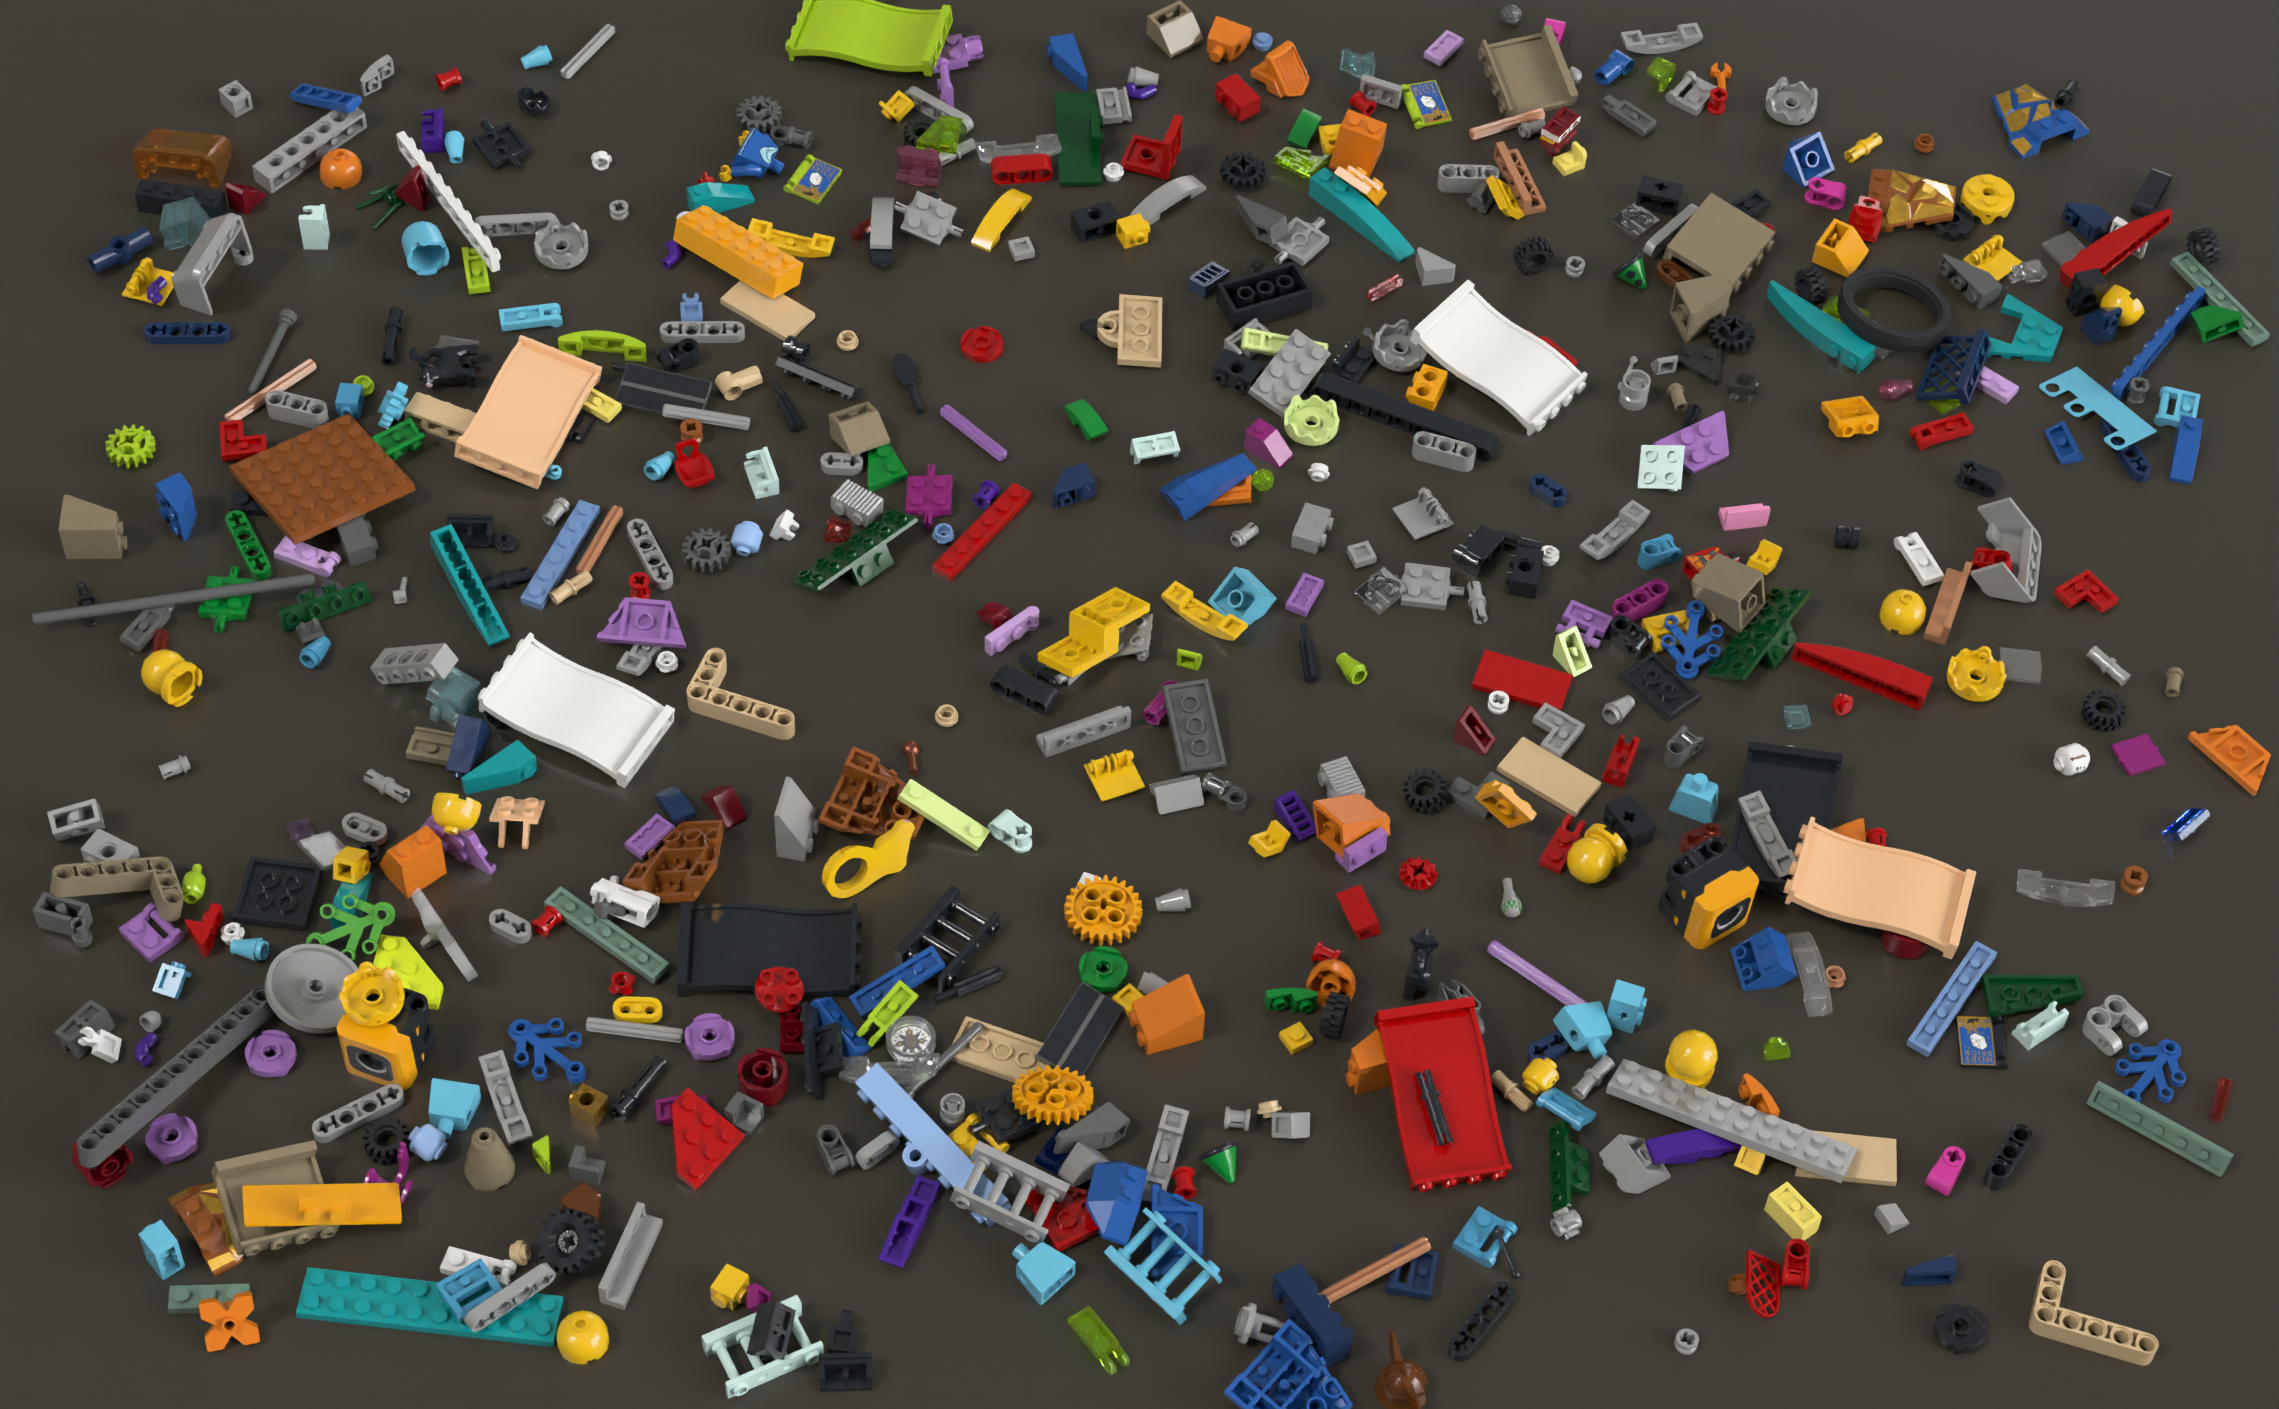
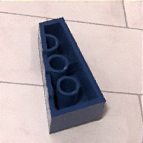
M1301 1263L1274 1275L1271 1287L1273 1297L1276 1301L1280 1300L1284 1307L1283 1311L1286 1318L1293 1321L1310 1336L1313 1341L1312 1346L1318 1356L1323 1357L1327 1363L1325 1367L1328 1368L1349 1358L1354 1332L1350 1327L1344 1328L1341 1322L1343 1320L1337 1311L1331 1312L1328 1298L1324 1294L1318 1295L1317 1284Z

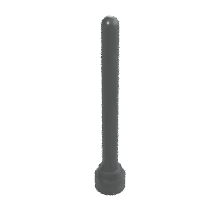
M282 309L278 316V329L248 388V392L251 395L256 394L287 329L293 327L297 320V315L292 310Z
M981 1022L973 1024L908 1086L905 1085L901 1088L913 1099L915 1092L983 1029V1024Z

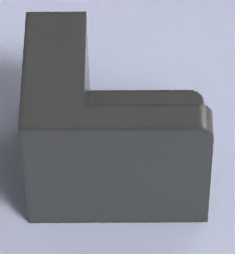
M737 1091L724 1109L725 1119L737 1129L751 1135L764 1118V1108L761 1102Z
M575 1145L568 1165L570 1179L600 1185L606 1163L603 1160L586 1157L585 1147Z

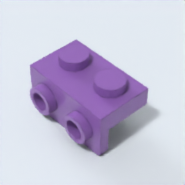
M1382 827L1378 828L1345 848L1343 859L1338 854H1335V860L1350 873L1386 851L1387 832Z

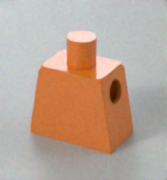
M1216 16L1207 38V52L1210 59L1214 62H1219L1221 58L1234 61L1250 45L1252 28Z

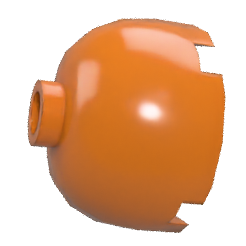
M338 148L330 150L320 162V179L327 187L331 189L341 187V190L354 187L361 180L362 164L354 152Z
M1327 959L1319 962L1312 968L1307 979L1306 988L1317 992V1005L1322 1007L1325 1006L1330 991L1350 996L1351 1001L1356 989L1355 975L1346 963L1337 959Z

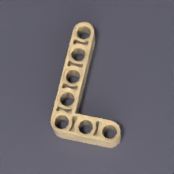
M711 648L706 652L687 687L688 708L692 712L781 740H788L795 735V717L791 711L720 689L719 686L727 672L726 653L720 648Z
M2055 1260L2044 1264L2037 1281L2029 1318V1328L2034 1334L2137 1365L2145 1366L2152 1362L2159 1347V1342L2154 1335L2059 1307L2066 1269L2061 1262Z

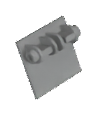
M1425 487L1418 491V498L1392 508L1414 540L1454 524L1447 512L1441 507V504L1438 503V500L1431 494V491Z
M1153 614L1142 615L1119 628L1118 652L1107 659L1135 654L1139 661H1145L1149 657Z

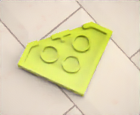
M381 935L373 965L377 968H386L388 966L393 969L397 976L402 979L404 988L425 995L428 1000L429 1009L438 1010L444 990L441 981L405 937Z

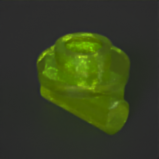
M1259 469L1251 476V485L1259 491L1270 489L1274 483V476L1267 469Z
M1782 1036L1770 1037L1768 1042L1763 1044L1765 1061L1790 1058L1791 1056L1788 1041L1783 1040Z

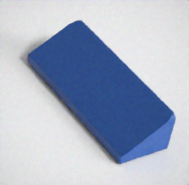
M831 996L812 1000L810 1005L818 1010L819 1027L834 1022L841 1025L843 1061L845 1063H849L871 1050V1046L868 1045L864 1037H859L856 1034L858 1030Z

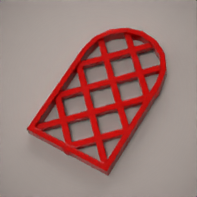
M1748 1250L1746 1251V1298L1754 1313L1767 1319L1775 1316L1779 1311L1780 1264ZM1763 1263L1764 1267L1767 1270L1764 1273L1759 1267V1264ZM1756 1267L1757 1271L1760 1274L1759 1277L1755 1276L1754 1272L1752 1271L1753 1268ZM1767 1274L1770 1275L1773 1283L1770 1284L1765 1277ZM1760 1279H1763L1767 1286L1764 1289L1759 1282ZM1754 1283H1756L1760 1292H1755L1754 1288L1752 1287ZM1768 1289H1769V1291L1771 1292V1294H1772V1296H1773V1298H1772L1771 1300L1769 1299V1297L1767 1296V1294H1766V1292H1765V1291H1767ZM1761 1294L1766 1300V1303L1764 1305L1758 1297ZM1754 1299H1756L1757 1303L1759 1304V1308L1755 1305L1753 1301ZM1768 1305L1772 1310L1771 1314H1769L1765 1308Z

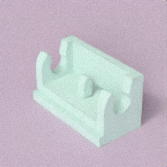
M320 204V206H304L303 212H312L310 215H299L298 219L304 249L328 250L330 231L325 204Z
M1175 431L1132 439L1130 454L1131 456L1134 455V465L1140 464L1142 459L1172 454V457H1178L1180 452Z
M763 447V449L747 453V459L755 457L754 460L744 462V468L755 499L779 494V479L768 448Z
M2056 1001L2050 1003L2047 1009L2027 1022L2018 1024L2016 1029L2012 1031V1035L2028 1051L2064 1027L2069 1012L2064 1008L2058 1013L2055 1008L2057 1005Z

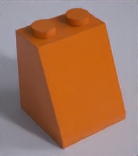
M1348 109L1340 125L1329 168L1336 170L1340 166L1346 170L1349 165L1355 169L1360 167L1368 173L1366 177L1370 178L1383 150L1387 124Z
M1360 793L1312 802L1317 838L1342 859L1345 848L1380 827L1387 832V836L1391 835L1390 818L1387 813L1379 810L1371 800H1367Z
M427 825L387 850L378 866L380 871L407 899L411 897V893L418 887L422 890L447 873L442 841Z
M1189 974L1183 975L1132 1002L1131 1012L1128 1013L1129 1021L1132 1027H1136L1138 1044L1140 1047H1144L1147 1055L1203 1040L1205 1012Z
M1378 1029L1351 1049L1346 1081L1349 1087H1353L1356 1096L1390 1087L1386 1060Z

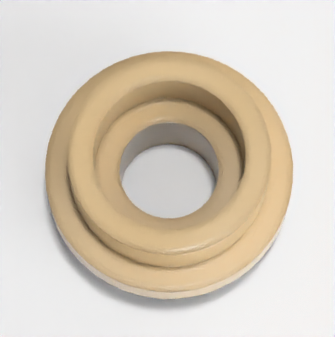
M842 331L837 337V346L842 350L850 351L858 346L859 340L853 331Z
M942 705L935 713V720L941 726H953L958 721V712L952 705Z
M1278 1100L1258 1103L1259 1110H1257V1114H1263V1118L1272 1117V1112L1282 1110V1107L1278 1105Z
M517 1240L514 1244L510 1245L509 1256L511 1261L520 1266L528 1263V1260L531 1258V1248L524 1240Z

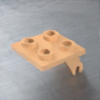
M510 796L497 798L490 815V822H499L498 847L504 848L506 822L509 820L523 821L522 849H528L530 824H538L545 801H540L536 798L514 799Z

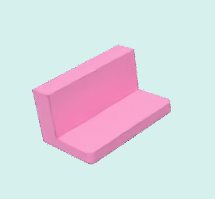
M1762 503L1719 508L1718 515L1723 530L1727 531L1767 526L1771 509L1769 506H1763Z

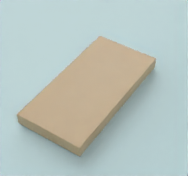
M741 280L720 298L722 305L783 341L789 335L795 337L815 319L813 311L784 294L771 299Z
M1525 737L1518 741L1497 766L1499 773L1573 817L1580 813L1601 787L1600 781Z
M967 1016L953 1041L954 1043L973 1024L981 1022L983 1029L950 1061L1015 1083V1079H1020L1021 1073L1027 1075L1028 1069L1034 1072L1036 1071V1066H1039L1042 1070L1046 1069L1045 1064L1035 1059L1044 1044L1043 1042Z
M1814 1131L1857 1148L1856 1155L1843 1181L1896 1186V1139ZM1795 1166V1176L1828 1179Z

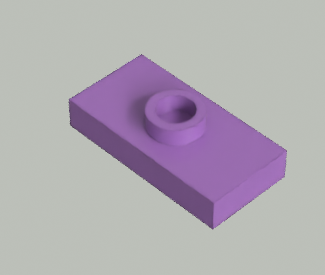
M1303 573L1287 600L1285 609L1306 617L1324 586V580Z
M656 813L624 843L625 849L643 861L648 856L647 853L652 848L656 849L663 842L662 839L675 826Z

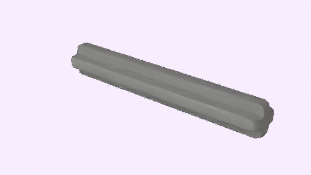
M609 23L606 24L560 70L561 77L566 80L570 79L615 33L614 26Z
M664 404L662 416L682 420L691 418L697 419L701 423L748 430L750 426V418L745 416L672 404Z
M588 1017L586 1021V1030L591 1032L681 1043L684 1037L682 1028Z

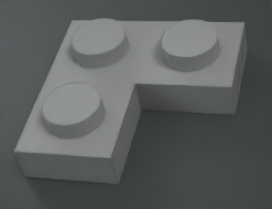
M1546 702L1535 714L1532 721L1533 724L1549 732L1540 747L1559 758L1563 757L1585 727V724Z

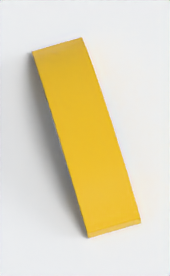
M1011 189L1003 194L982 220L971 241V245L990 252L1000 240L1002 230L1017 211L1022 212L1032 200V196L1016 189Z
M752 218L750 222L749 232L760 236L766 242L777 246L783 252L793 256L808 258L830 256L835 242V237L814 233L813 238L772 229L773 223Z
M1177 581L1173 582L1161 594V598L1182 618L1215 637L1234 641L1248 627L1246 622L1231 613L1224 616L1195 599L1193 591Z

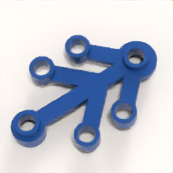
M1698 600L1689 602L1685 610V614L1689 618L1687 636L1679 628L1676 616L1668 615L1663 623L1664 628L1669 630L1673 636L1664 635L1660 645L1675 660V671L1684 680L1694 678L1698 673L1699 666L1709 660H1716L1720 654V648L1715 644H1711L1707 647L1705 653L1693 659L1694 651L1713 640H1719L1723 634L1721 626L1712 625L1709 632L1696 639L1698 623L1705 612V606ZM1667 621H1672L1674 625L1668 624ZM1715 630L1719 634L1715 635L1712 631ZM1675 638L1684 648V656L1674 646ZM1664 641H1670L1671 645L1666 644ZM1709 650L1715 651L1716 654H1711Z
M553 1018L546 1024L533 1025L528 1020L518 1019L513 1021L508 1028L510 1038L516 1042L514 1063L517 1067L523 1068L529 1064V1055L526 1052V1042L534 1047L535 1066L532 1068V1075L536 1081H543L548 1076L545 1066V1056H547L565 1070L566 1078L572 1084H579L585 1080V1066L578 1061H570L554 1048L570 1047L576 1049L582 1044L581 1034L573 1031L567 1037L541 1039L536 1036V1034L544 1033L561 1034L564 1026L563 1021L559 1018ZM554 1025L560 1026L558 1028H552V1026ZM573 1038L578 1039L576 1042L570 1041ZM520 1057L526 1058V1059L523 1060V1061H519V1060H518V1058H520ZM537 1071H543V1072H544L543 1074H540V1075L536 1074Z
M2164 1039L2157 1046L2143 1047L2138 1043L2130 1045L2127 1054L2131 1059L2139 1060L2141 1057L2157 1056L2153 1062L2130 1063L2126 1059H2120L2115 1065V1072L2120 1076H2126L2128 1073L2145 1072L2133 1088L2122 1092L2139 1103L2141 1102V1093L2153 1078L2158 1090L2157 1099L2162 1103H2169L2172 1100L2174 1092L2170 1087H2167L2162 1069L2165 1063H2167L2171 1073V1085L2182 1087L2186 1081V1075L2180 1071L2177 1062L2181 1055V1047L2170 1039ZM2174 1077H2179L2181 1081L2176 1080ZM2162 1093L2168 1094L2169 1097L2163 1096Z

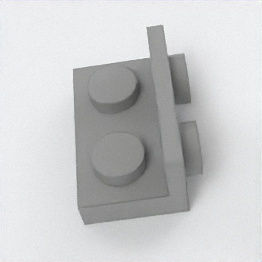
M1363 74L1360 82V91L1370 101L1373 100L1376 103L1398 109L1403 100L1402 86Z

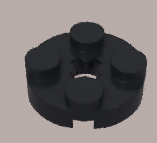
M1957 204L1956 207L1954 206L1953 220H1951L1957 221L1956 223L1945 221L1930 225L1939 235L1945 237L1946 240L1955 242L1958 239L1967 237L1972 232L1974 216L1967 207Z
M1958 1303L1945 1305L1938 1312L1933 1325V1331L1938 1341L1955 1355L1976 1350L1981 1346L1986 1335L1985 1318L1979 1310L1968 1304L1967 1306L1958 1305ZM1957 1323L1959 1326L1964 1325V1332L1957 1331L1955 1324Z

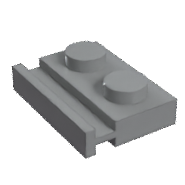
M1126 87L1117 90V88L1096 89V98L1100 115H1103V124L1122 123L1124 120L1132 122Z

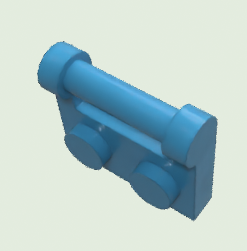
M1555 1087L1543 1092L1536 1101L1538 1107L1541 1109L1546 1108L1570 1123L1571 1127L1576 1131L1592 1122L1597 1114Z
M1478 1206L1453 1242L1452 1248L1483 1266L1492 1268L1496 1262V1256L1502 1249L1498 1239L1494 1241L1487 1252H1482L1481 1249L1495 1229L1500 1228L1504 1231L1503 1239L1506 1243L1510 1236H1514L1518 1228L1513 1222L1505 1221Z
M481 1258L435 1284L437 1291L459 1323L464 1321L466 1315L473 1308L502 1290V1287ZM489 1286L491 1289L463 1307L459 1305V1302Z

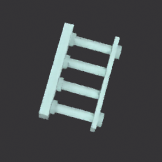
M798 1295L780 1302L796 1310L792 1331L802 1348L789 1355L786 1352L784 1360L777 1359L764 1365L759 1355L751 1356L747 1354L754 1370L739 1375L727 1348L738 1343L742 1345L745 1353L747 1352L756 1313L702 1335V1345L706 1355L717 1354L730 1379L725 1382L728 1399L733 1396L744 1395L749 1389L804 1365L815 1364L819 1361V1354H824L822 1341L811 1344L798 1319L802 1316V1304Z

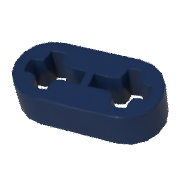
M1535 474L1531 477L1529 490L1533 495L1553 507L1559 508L1566 504L1568 492L1563 486L1543 474Z
M1555 1031L1533 1042L1528 1048L1527 1059L1529 1063L1535 1058L1543 1060L1549 1058L1554 1061L1565 1055L1570 1045L1560 1031ZM1555 1041H1557L1558 1043L1563 1042V1046H1561L1560 1044L1554 1045V1042H1555Z

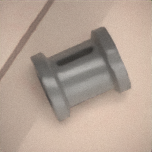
M1226 1106L1223 1129H1228V1127L1243 1128L1244 1131L1248 1132L1251 1109L1246 1111L1231 1110L1230 1107Z

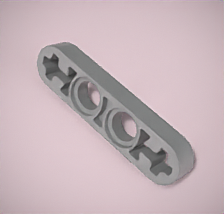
M911 86L904 92V95L914 102L913 108L954 131L965 135L974 127L972 119L967 114L918 87Z
M1693 203L1688 205L1647 241L1643 252L1651 258L1658 256L1666 249L1667 245L1699 207Z
M552 213L489 215L475 218L474 223H478L482 234L488 237L533 235L538 230L545 229L548 225L546 223L553 218L557 219V217ZM524 222L531 223L530 226H523L521 224ZM503 223H506V224H509L510 226H509V227H501V226H499V225H500V224H503Z
M738 321L665 322L660 326V337L665 343H677L686 338H692L697 343H738L745 338V327ZM688 330L697 331L694 335H689L686 332ZM710 330L719 331V333L715 335H711L708 332Z
M642 519L631 520L627 524L628 537L653 585L659 590L670 588L674 582L672 570L647 523ZM637 528L639 531H641V536H639L636 530ZM643 543L652 545L649 549H642L640 547ZM652 559L660 561L657 565H650L648 562ZM659 572H662V576L666 580L659 578Z
M397 1084L386 1085L318 1118L312 1124L314 1139L320 1143L331 1142L398 1109L405 1100L402 1087ZM393 1094L394 1096H397V1098L392 1099L391 1097H389V1095ZM380 1099H382V1103L384 1102L383 1106H381ZM373 1103L377 1108L372 1112H366L363 1110L364 1106ZM344 1115H352L354 1117L350 1123H342L340 1119ZM334 1121H336L338 1128H335ZM324 1127L328 1132L324 1133L320 1129Z
M548 1263L538 1265L473 1308L464 1318V1322L472 1332L484 1329L548 1286L556 1277V1273Z

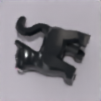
M478 345L430 348L421 355L417 354L416 348H412L409 351L410 358L419 363L422 369L420 381L425 383L426 387L430 388L438 384L456 385L462 383L468 384L470 388L476 387L475 373L477 372V363L472 361V355L478 354ZM432 357H437L440 360V367L425 362Z
M1424 928L1415 937L1410 936L1409 939L1414 948L1410 955L1403 992V999L1413 1001L1415 992L1427 993L1433 950L1438 948L1440 944L1428 928Z

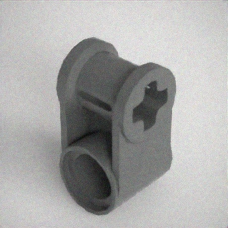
M1683 725L1668 740L1663 755V763L1673 769L1681 767L1701 748L1704 738L1696 736L1688 730L1687 726Z
M828 1124L820 1127L817 1131V1149L828 1173L833 1176L836 1174V1171L848 1166L850 1168L855 1167L853 1155L849 1147L846 1146L839 1130L835 1126ZM825 1139H832L833 1141H832V1142H825V1141H823V1140H825Z

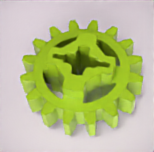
M135 424L129 429L126 425L123 426L121 431L115 429V435L109 434V440L105 441L107 456L110 457L112 463L117 462L118 467L122 464H125L126 468H129L131 464L138 467L139 462L146 464V458H153L152 452H156V443L154 436L151 435V431H145L144 426L136 429Z

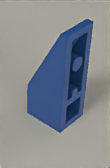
M1073 33L1049 37V46H1046V54L1048 58H1051L1053 66L1082 91H1087L1088 75Z
M2181 415L2174 436L2169 480L2191 485L2201 439L2203 419Z

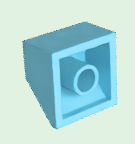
M1234 567L1209 599L1208 603L1220 614L1227 616L1231 613L1249 625L1264 616L1277 598L1249 570Z

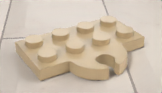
M1119 294L1118 310L1104 313L1098 319V338L1104 344L1118 348L1117 365L1161 368L1162 297ZM1108 326V327H1111L1112 329H1111V330H1106V329H1104V328H1102V327Z

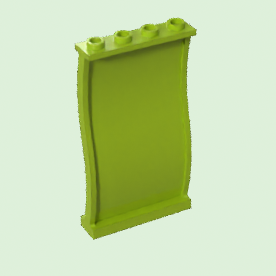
M803 0L802 10L797 14V22L792 26L791 36L786 41L785 50L789 54L790 61H794L795 56H826L875 69L898 72L922 71L924 76L932 77L936 62L939 59L953 22L951 5H943L938 10H916L896 7L874 0Z

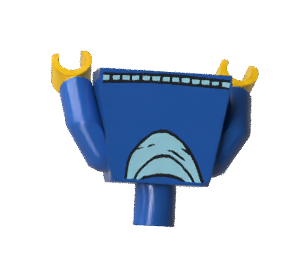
M753 127L750 132L748 130L743 131L742 136L738 137L741 147L730 165L732 166L731 169L727 165L721 166L719 178L722 182L730 181L732 176H756L763 178L767 169L779 175L785 165L774 158L779 147L768 134L760 133Z

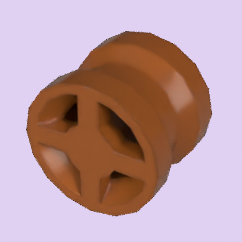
M690 418L681 423V441L696 438L698 445L701 444L703 441L701 422Z
M2139 866L2128 867L2120 882L2122 891L2130 896L2141 894L2148 879L2147 872Z

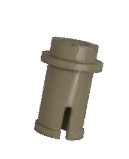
M1673 383L1669 385L1667 395L1671 397L1675 411L1681 412L1688 408L1683 393L1684 387L1679 383Z
M2172 667L2166 672L2167 684L2165 695L2174 698L2180 695V685L2184 679V674L2180 668Z

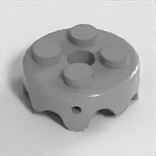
M1781 77L1773 87H1769L1765 108L1767 113L1780 123L1801 125L1810 121L1815 115L1818 91L1815 87L1809 89L1803 81L1789 84L1786 77Z
M553 218L549 220L545 229L536 232L534 241L535 255L539 262L549 268L562 270L575 267L588 254L587 231L585 229L581 230L574 222L564 226L558 219ZM563 246L566 247V248L563 249V250L557 249V248H561V247H563Z
M1405 319L1398 321L1394 325L1384 324L1380 331L1376 332L1372 345L1376 360L1382 366L1395 372H1410L1417 369L1424 362L1427 351L1420 344L1416 346L1410 341L1413 331L1410 329L1408 320ZM1394 348L1402 349L1404 352H1398Z

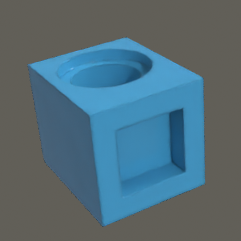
M340 383L335 400L337 417L349 413L354 419H360L365 400L362 384Z

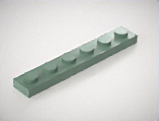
M2188 251L2171 259L2170 265L2194 290L2197 286L2206 289L2203 299L2209 305L2231 309L2242 314L2244 328L2236 330V332L2251 347L2268 340L2270 333Z
M560 886L544 901L545 907L547 905L554 907L561 914L565 922L654 984L670 969L668 961L607 918L596 917L593 913L594 909Z
M2101 1081L2096 1083L2086 1103L2219 1177H2222L2234 1155Z

